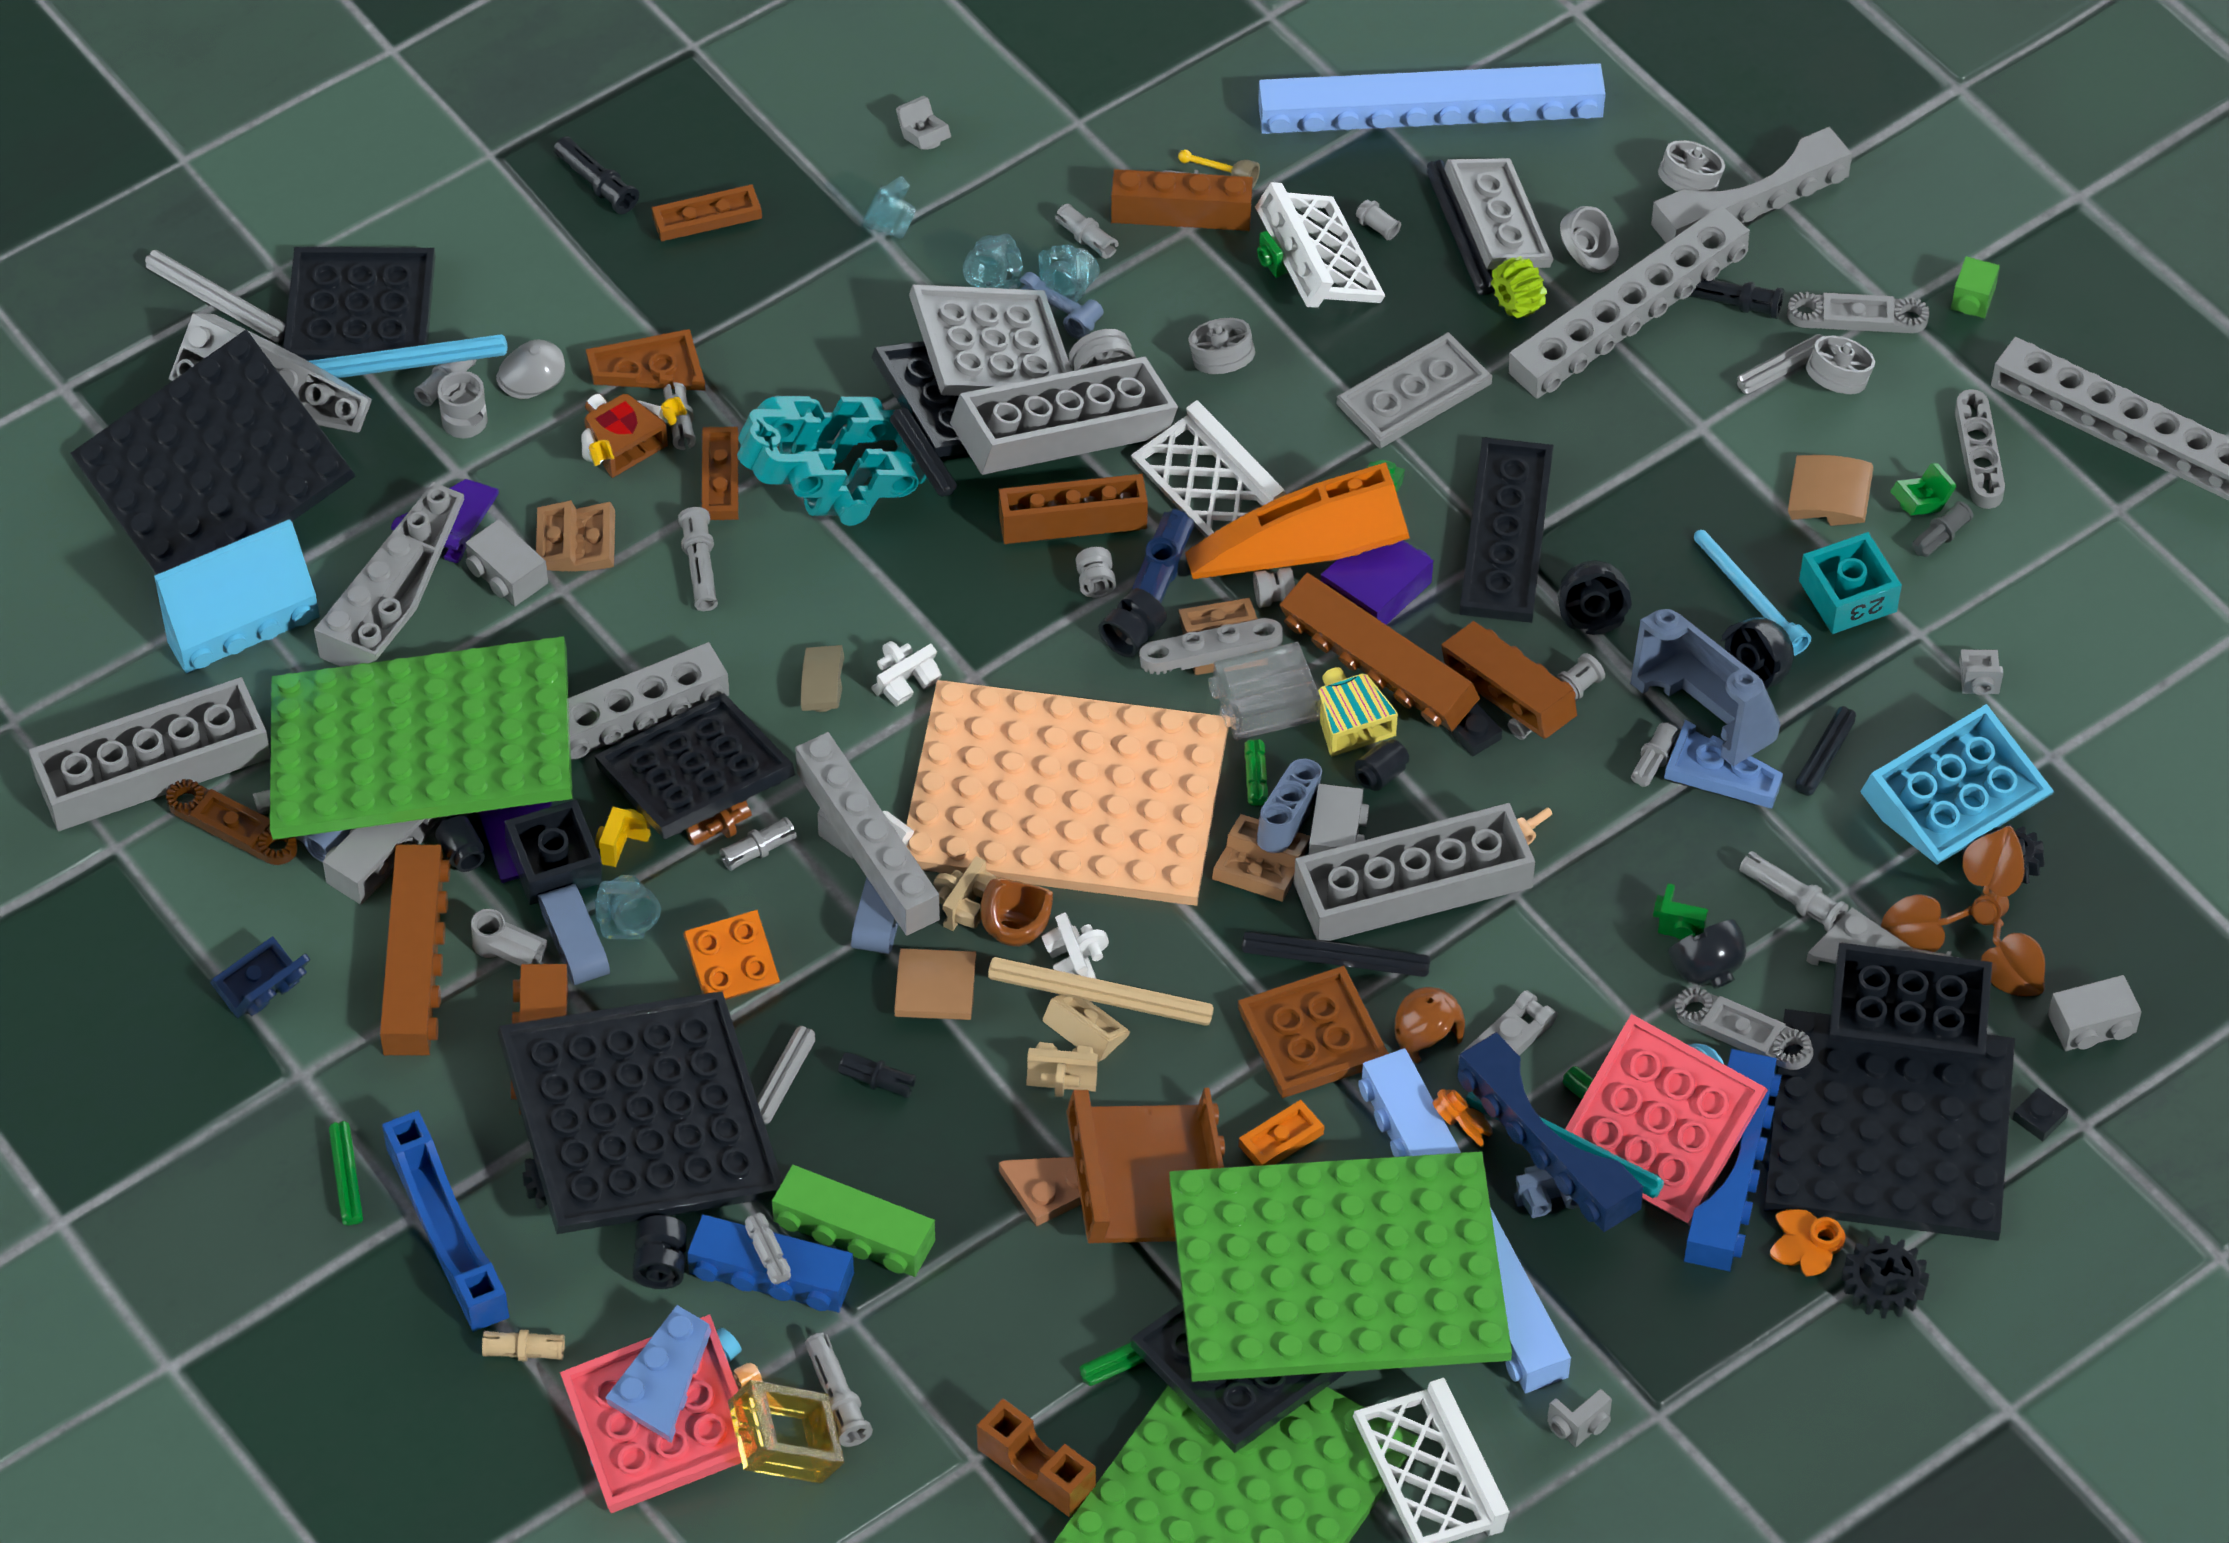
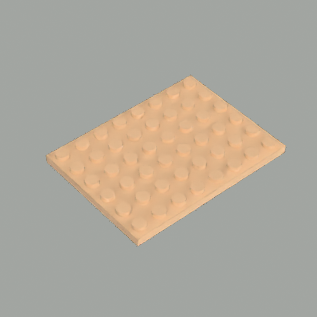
M937 680L906 824L914 830V833L906 847L923 871L952 874L954 870H959L964 874L975 856L986 860L987 872L998 878L1019 881L1024 884L1197 906L1229 728V717Z

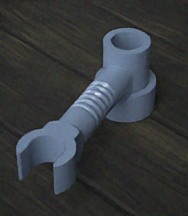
M1027 272L1019 279L1020 282L1025 284L1021 289L1045 290L1049 304L1068 314L1063 320V325L1068 334L1075 339L1080 340L1094 329V323L1104 313L1102 306L1097 301L1089 299L1083 305H1080L1048 288L1046 283L1041 281L1032 272Z

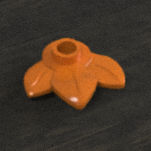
M1442 1088L1437 1092L1438 1097L1432 1102L1436 1111L1450 1125H1454L1458 1121L1462 1129L1478 1145L1482 1146L1484 1143L1481 1134L1488 1137L1492 1135V1127L1486 1117L1478 1110L1469 1108L1467 1102L1457 1091Z
M1801 1209L1786 1210L1775 1215V1219L1785 1235L1773 1245L1770 1250V1256L1784 1265L1793 1266L1800 1264L1805 1276H1815L1825 1272L1831 1266L1832 1255L1838 1253L1844 1246L1845 1232L1841 1225L1833 1218L1822 1217L1817 1219L1809 1211ZM1826 1236L1829 1237L1831 1240L1825 1241L1820 1239L1819 1237Z

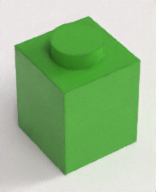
M1966 256L1955 285L1951 309L1985 318L1996 289L2000 265Z

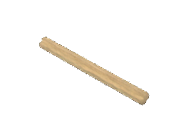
M997 957L992 958L988 971V978L991 980L1204 1026L1210 1024L1214 1010L1213 1005L1210 1003Z

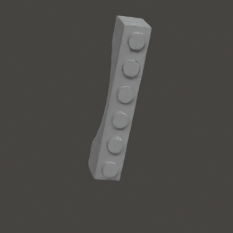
M1829 126L1801 138L1796 150L1788 161L1773 174L1756 183L1725 191L1683 189L1655 201L1651 225L1664 242L1667 243L1720 205L1741 223L1752 221L1761 214L1773 209H1780L1791 201L1803 196H1810L1821 188L1840 183L1849 177L1852 153Z

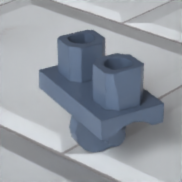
M1535 1165L1525 1168L1524 1175L1516 1176L1517 1192L1514 1193V1199L1517 1207L1524 1205L1532 1218L1545 1216L1551 1212L1552 1203L1550 1199L1562 1196L1566 1208L1574 1209L1579 1207L1569 1195L1565 1196L1560 1192L1555 1180L1545 1169L1541 1170Z

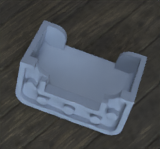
M1658 610L1640 620L1631 685L1643 694L1649 690L1650 686L1665 688L1664 693L1668 696L1683 689L1724 721L1727 725L1722 727L1721 738L1725 743L1722 745L1721 757L1732 766L1737 765L1777 739L1780 720L1759 676L1673 610Z

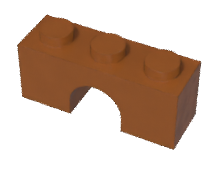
M1004 1398L977 1424V1449L1069 1518L1078 1510L1089 1493L1096 1487L1095 1465L1066 1444L1057 1452L1051 1450L1037 1436L1034 1430V1420Z

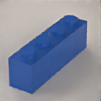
M702 1215L687 1253L689 1274L695 1275L703 1281L712 1282L715 1280L731 1284L742 1291L754 1290L769 1294L780 1301L792 1300L804 1303L818 1311L830 1310L840 1312L854 1275L853 1253L773 1233L784 1254L782 1257L786 1259L791 1269V1278L788 1281L773 1284L767 1274V1268L763 1266L752 1243L753 1239L749 1237L745 1225Z

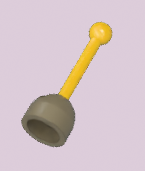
M1182 150L1178 155L1182 163L1194 162L1230 172L1231 176L1253 177V187L1256 185L1259 177L1260 164L1255 161L1245 159L1238 161L1234 166L1192 155L1189 150Z

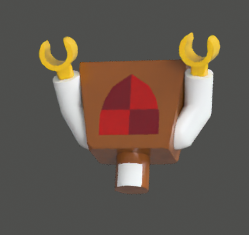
M601 394L593 395L585 404V409L589 414L585 417L586 430L581 435L582 456L586 461L593 462L594 466L600 465L601 462L608 474L613 478L667 447L666 423L674 425L677 422L676 417L686 415L687 411L679 397L670 398L661 406H657L640 400L637 401L628 394H622L610 402Z

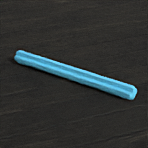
M494 335L312 360L309 362L337 378L504 356L507 352V341L504 335Z

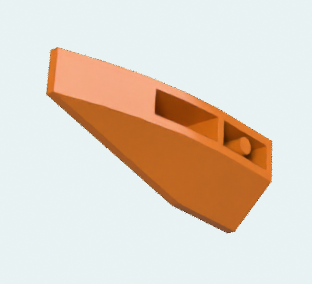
M1385 462L1315 483L1275 499L1215 531L1187 550L1185 555L1192 578L1200 579L1343 559L1386 545H1393L1399 541L1409 539L1410 536L1393 480Z

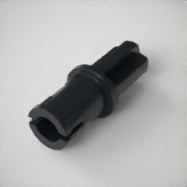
M847 1052L842 1056L839 1063L838 1072L840 1074L870 1084V1089L873 1090L879 1087L908 1099L912 1093L910 1086H915L916 1075L886 1066L883 1060L877 1063Z

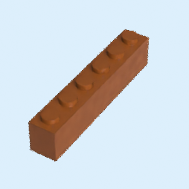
M1308 572L1279 604L1286 617L1284 622L1292 631L1299 635L1305 632L1312 637V642L1325 653L1332 650L1339 655V660L1347 668L1354 672L1360 669L1370 677L1378 689L1388 688L1394 692L1393 696L1399 703L1408 709L1412 706L1422 711L1421 715L1423 718L1437 728L1441 724L1452 732L1480 699L1471 681Z
M396 845L380 1029L383 1055H430L431 1040L438 1039V1018L433 1017V1008H440L441 990L440 985H435L436 976L443 975V955L438 954V945H445L446 931L445 922H440L441 913L447 914L448 894L447 891H442L443 882L450 881V860H443L441 845Z

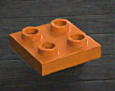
M758 910L684 931V938L702 994L723 991L725 1000L780 983Z

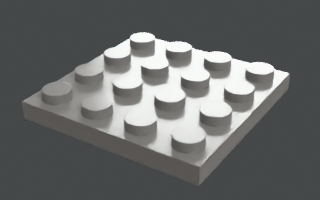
M912 285L909 297L941 395L959 396L960 393L1072 371L1045 290Z

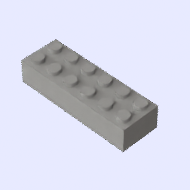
M1145 356L960 393L950 424L978 470L984 475L1152 440L1171 427L1178 406Z
M242 677L28 750L34 776L57 831L166 795L170 785H175L177 781L181 783L182 779H186V781L191 779L193 782L201 783L271 758L267 732Z
M1510 803L1295 858L1294 886L1316 939L1331 941L1532 888L1535 860Z

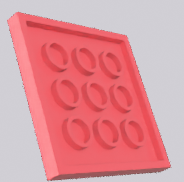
M1631 1014L1565 1130L1659 1176L1664 1181L1660 1194L1656 1198L1643 1194L1642 1199L1691 1225L1694 1209L1705 1201L1768 1090L1759 1083Z
M710 1314L700 1318L709 1324L711 1333L697 1373L693 1374L687 1390L688 1398L683 1410H680L675 1424L676 1432L672 1443L608 1405L605 1398L652 1337L560 1372L611 1514L763 1455Z

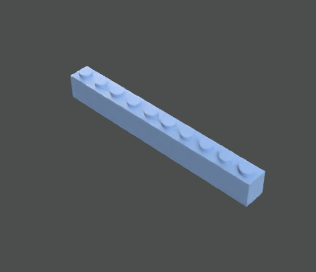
M1601 64L1266 79L1259 80L1258 104L1262 134L1598 118L1603 117L1605 89Z
M1406 1048L1363 1063L1362 1079L1358 1081L1359 1090L1365 1102L1371 1101L1375 1109V1120L1380 1131L1388 1133L1394 1157L1461 1153L1444 1119L1434 1108L1433 1099ZM1491 1209L1512 1348L1511 1361H1505L1510 1378L1514 1382L1519 1381L1526 1394L1567 1379L1569 1377L1571 1357Z

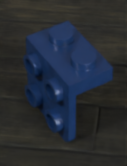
M272 936L214 977L210 983L237 1019L246 1012L252 1017L270 1004L269 1001L277 995V990L283 995L300 982L299 979L307 974L304 967L311 959L307 954H304L293 962L274 936Z

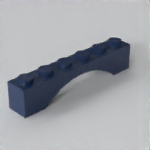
M1497 1032L1460 1053L1457 1075L1462 1087L1476 1095L1482 1102L1487 1114L1492 1118L1496 1117L1506 1127L1509 1137L1515 1143H1521L1530 1153L1535 1165L1541 1170L1545 1169L1550 1174L1560 1192L1565 1196L1569 1195L1579 1205L1581 1213L1589 1222H1595L1603 1232H1606L1641 1210L1643 1186L1618 1160L1600 1157L1581 1150L1560 1138L1544 1124L1532 1108L1524 1091L1520 1073L1521 1057Z

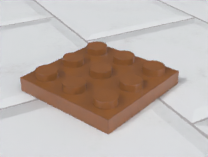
M1345 966L1238 1000V1010L1282 1099L1361 1073L1364 1062L1389 1054Z

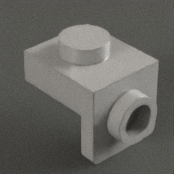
M921 96L896 108L903 138L919 149H933L939 146L941 141L951 137L948 124L933 115L930 101L927 97Z
M1961 650L1959 663L1962 694H1999L2003 678V667L1999 666L1998 650Z
M1599 1389L1573 1413L1555 1398L1549 1403L1547 1418L1549 1427L1560 1439L1566 1438L1574 1447H1577L1592 1433L1598 1435L1608 1426L1611 1420L1612 1398L1602 1389Z

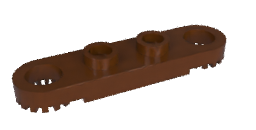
M182 779L181 783L177 781L175 785H170V789L167 790L168 808L175 816L269 864H286L295 857L297 853L296 837L273 840L270 832V818L213 789L209 790L199 785L197 781L193 782L191 779L189 781ZM183 794L195 796L193 802L190 801L188 805L187 803L183 805L181 802L179 804L176 801ZM274 841H284L287 843L285 850L281 849V852L279 850L277 852L275 850L271 851L268 846Z

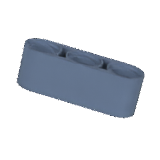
M1297 759L1293 761L1261 808L1256 839L1261 849L1266 852L1280 853L1291 845L1316 804L1318 784L1321 783L1322 768L1317 762L1310 759Z
M866 877L853 926L851 946L856 949L890 954L899 924Z
M575 883L538 895L543 918L562 963L567 964V974L572 985L574 986L610 974V967L604 948Z

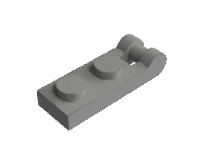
M1526 990L1520 994L1514 1005L1465 1050L1497 1032L1520 1055L1551 1027L1558 1013L1548 1005L1543 1007L1537 1002V997ZM1527 1014L1534 1018L1530 1024L1522 1019Z

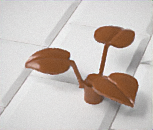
M2006 826L1978 838L1964 852L1963 869L1966 877L1974 885L1984 886L1983 894L1973 902L1972 906L1946 918H1940L1941 907L1939 902L1928 895L1916 894L1907 896L1895 903L1883 917L1881 927L1910 947L1936 952L1941 948L1945 940V932L1942 925H1948L1966 916L1973 915L1978 923L1994 926L1992 939L1995 947L1984 952L1981 961L1992 962L1991 983L1998 989L2017 996H2035L2045 991L2044 977L2046 964L2043 951L2038 942L2029 935L2016 932L2008 934L2002 941L2000 939L2001 927L2004 925L2001 917L2009 909L2007 896L2013 894L2020 887L2024 878L2023 851L2012 826Z

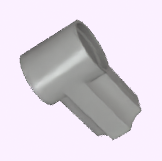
M494 909L480 910L471 920L472 947L479 956L485 958L498 956L518 966H521V964L541 963L547 948L546 939L505 922L503 915Z

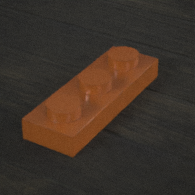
M751 184L652 207V217L662 242L762 219V209L754 187Z
M738 426L702 427V508L709 511L710 520H739Z

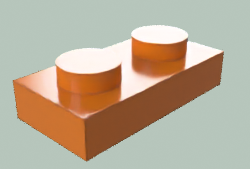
M1299 1100L1239 1138V1147L1255 1166L1275 1165L1324 1134V1125L1305 1103Z

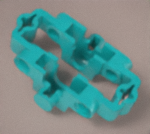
M810 396L771 397L763 401L758 409L750 412L738 436L741 444L737 454L738 460L746 468L753 470L758 480L765 484H791L795 495L804 498V504L809 515L838 516L841 523L848 526L864 521L879 498L907 496L915 491L918 484H922L926 479V475L890 422V417L895 410H885L881 401L875 397H840L833 412H824L820 402L816 399H811ZM839 433V435H838V437H837L835 443L833 444V441H834L835 437H836L837 434ZM880 440L896 441L898 446L896 451L866 449L862 457L857 459L847 478L845 470H832L834 465L841 463L852 447L858 443H872ZM868 477H872L868 486H863Z

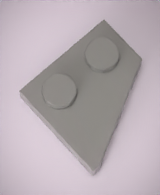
M1852 907L1808 952L1806 961L1817 966L1819 960L1835 964L1839 942L1912 952L1913 948Z

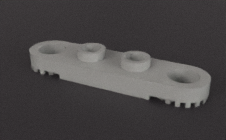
M1799 292V295L1795 294L1789 300L1787 317L1791 323L1802 328L1917 333L1927 326L1929 308L1926 307L1925 302L1921 303L1920 299L1915 300L1913 297L1911 299H1894V296L1839 293L1815 295L1813 293L1809 294V292H1806V294ZM1806 306L1813 309V312L1811 314L1808 313V315L1806 313L1802 315V312L1798 313L1797 308ZM1905 312H1914L1918 314L1919 317L1918 319L1914 318V321H1912L1911 318L1910 320H1908L1907 317L1904 319V315L1902 314Z
M1262 618L1237 624H1226L1214 629L1189 632L1185 635L1149 642L1140 649L1141 668L1145 672L1150 671V674L1156 672L1159 675L1161 671L1165 674L1167 670L1171 672L1172 669L1176 668L1185 670L1251 656L1252 652L1260 650L1266 652V649L1272 651L1273 647L1277 649L1278 645L1281 646L1283 642L1282 626L1276 620ZM1261 632H1263V635H1265L1266 632H1268L1267 636H1259L1261 635ZM1156 654H1158V657H1160V654H1162V657H1163V658H1155V657H1156Z
M1692 987L1688 991L1683 990V993L1677 996L1678 999L1675 1000L1677 1017L1685 1026L1743 1051L1777 1058L1776 1065L1797 1070L1805 1067L1813 1057L1812 1043L1809 1036L1805 1035V1032L1792 1029L1783 1022L1727 998L1717 997L1706 992L1705 989L1700 990L1699 987H1696V989ZM1690 1003H1703L1704 1007L1702 1011H1698V1014L1694 1012L1692 1015V1012L1688 1014V1011H1685V1008ZM1791 1044H1798L1803 1047L1801 1054L1797 1053V1056L1794 1054L1793 1057L1789 1054L1786 1056L1785 1053L1783 1054V1051Z

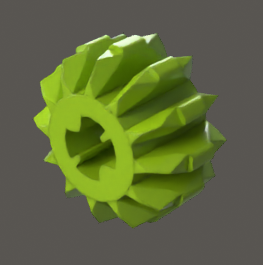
M1521 256L1512 257L1503 261V264H1500L1492 271L1493 280L1491 285L1495 289L1494 296L1498 298L1499 306L1505 307V311L1509 316L1513 315L1517 319L1523 316L1527 317L1546 304L1545 295L1547 290L1543 286L1544 279L1539 275V268L1533 267L1532 261L1529 258L1524 259Z

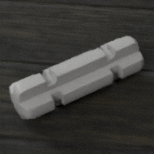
M756 1213L753 1216H748L745 1219V1228L749 1237L753 1239L752 1243L763 1266L768 1270L767 1274L773 1284H780L788 1281L791 1278V1269L786 1259L782 1257L784 1254L772 1230L768 1228L769 1223L765 1215Z

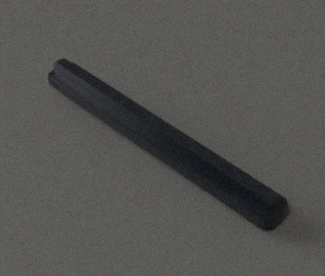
M1440 159L1435 162L1430 161L1427 164L1428 177L1476 291L1482 296L1487 293L1491 294L1495 291L1491 285L1493 280L1491 270L1486 269L1445 172V162Z
M1246 931L1242 942L1244 953L1420 977H1426L1430 968V956L1418 953Z

